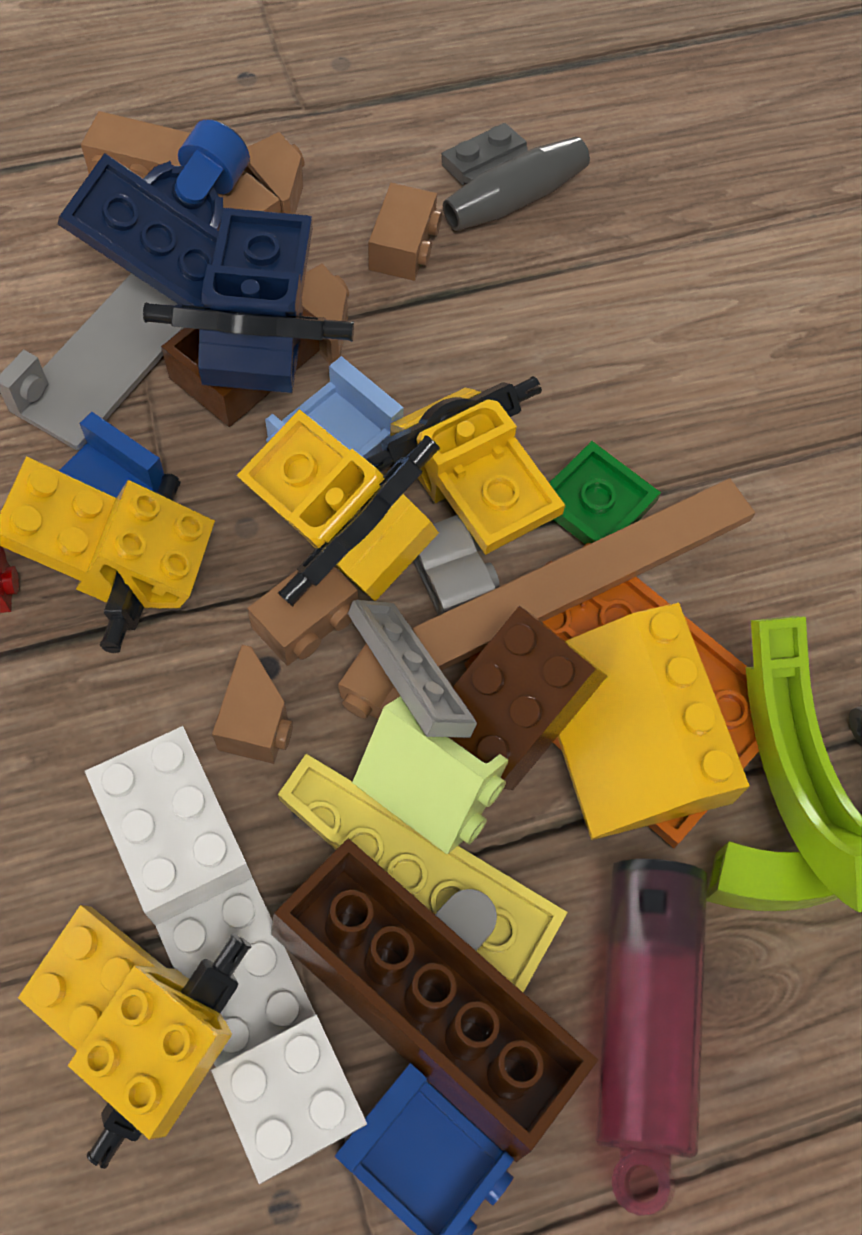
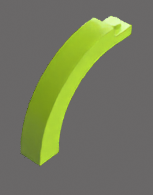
M806 616L751 620L754 667H745L747 689L755 737L772 795L793 841L816 876L844 904L856 912H862V815L847 796L834 771L818 725L810 681Z
M728 841L715 855L705 901L752 911L796 910L810 908L838 899L816 876L800 852L760 850Z

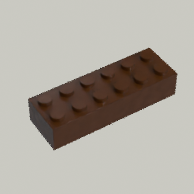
M349 838L274 912L271 935L408 1063L417 1068L437 1090L496 1145L510 1154L515 1162H518L534 1149L599 1061Z

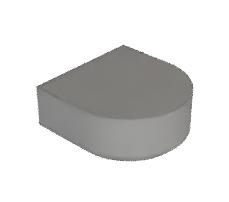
M465 889L455 893L435 914L475 951L490 937L497 921L496 908L491 899L486 894L473 889Z

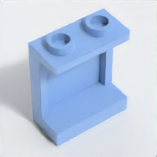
M341 356L329 366L330 382L282 421L274 414L265 419L268 436L266 442L268 443L300 409L349 450L354 449L363 458H368L383 449L381 442L390 437V423L403 418L404 407Z

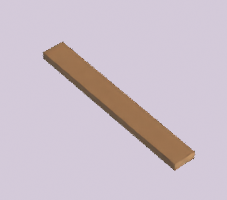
M731 478L413 627L412 630L442 671L481 652L519 605L543 622L751 521L755 511Z

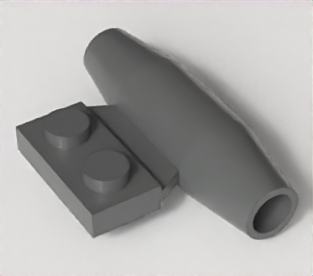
M506 123L492 127L490 130L467 141H463L457 146L441 153L442 166L462 185H465L443 201L444 215L449 225L456 231L501 219L553 193L585 169L590 163L588 148L581 138L572 137L528 150L527 141Z

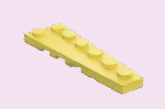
M305 754L278 793L279 800L335 850L349 838L434 914L439 911L450 897L461 890L473 889L486 894L496 908L497 921L492 934L477 952L518 989L524 992L568 912L459 846L454 848L448 855L354 785L351 780Z

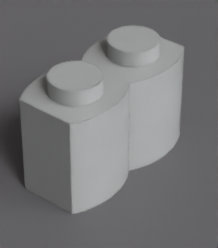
M458 515L433 524L439 534L415 558L413 563L426 586L431 602L439 616L500 587L494 566L491 562H483L478 554L481 548Z

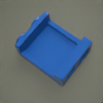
M410 1063L365 1118L367 1125L355 1131L336 1153L335 1157L416 1235H472L478 1225L470 1218L484 1199L493 1206L508 1188L514 1177L507 1169L514 1161V1158L506 1151L498 1148L426 1081L427 1078Z

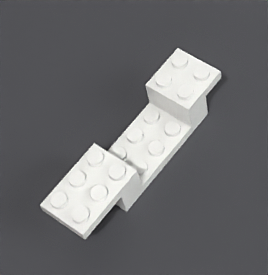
M179 727L85 770V774L143 911L156 926L173 968L190 979L203 959H208L214 963L232 933L238 935L239 938L242 937L252 946L233 973L239 984L221 1012L232 1032V1036L214 1062L216 1068L212 1069L211 1072L258 1183L266 1182L366 1126L367 1122L285 947L271 935L273 921L184 727Z

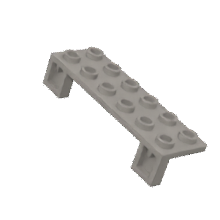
M131 273L43 368L38 357L23 349L0 374V393L8 410L71 448L80 450L87 442L79 423L91 411L106 421L163 357L161 346L183 329V327H173L171 324L145 323L143 320L144 303L173 306L177 305V303Z

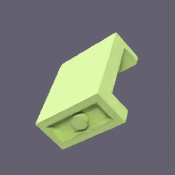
M400 696L383 707L352 783L448 855L463 841L471 844L484 828L487 819L482 816L485 807L491 806L502 792L506 781L501 776L509 760L499 754L489 763H484L449 737H426Z

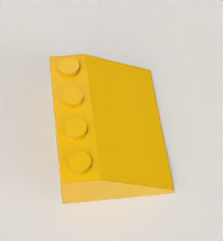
M679 603L635 612L566 640L570 646L607 675V678L558 736L591 840L730 805L748 789L750 785Z

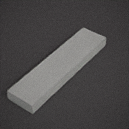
M353 600L348 612L349 617L426 737L470 738L477 722L396 605L389 602Z

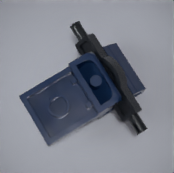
M223 208L212 265L207 264L202 288V304L204 306L182 304L173 306L146 302L143 307V320L145 323L171 324L173 327L199 329L198 369L202 385L293 393L301 338L314 340L326 338L349 340L352 342L354 336V321L346 322L326 320L323 317L303 316L302 293L313 230L312 216Z

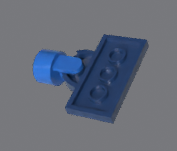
M201 120L193 128L178 150V160L181 166L172 165L171 161L154 167L143 179L104 153L60 214L57 224L175 303L204 306L202 304V288L207 264L212 265L219 232L218 227L223 213V197H219L218 194L229 193L250 162L249 151L240 135L228 125L215 120Z

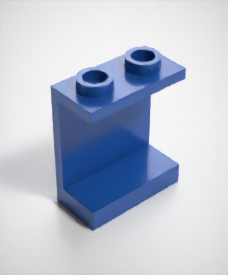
M91 411L79 423L87 444L59 472L117 498L128 480L156 493L164 475L160 458Z

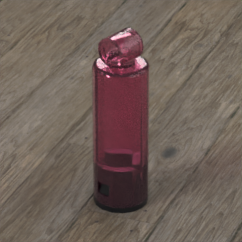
M659 859L622 860L614 863L612 869L595 1141L599 1146L620 1150L619 1162L614 1167L612 1175L613 1193L618 1203L628 1212L639 1216L657 1215L667 1209L675 1193L674 1175L671 1172V1157H695L698 1153L707 873L703 869L690 864ZM640 1166H649L658 1177V1193L649 1202L639 1201L630 1190L629 1181L631 1174Z

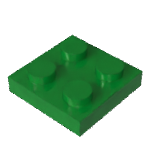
M593 441L549 482L565 504L563 514L553 520L584 544L598 541L638 522L658 501L661 494L659 490Z

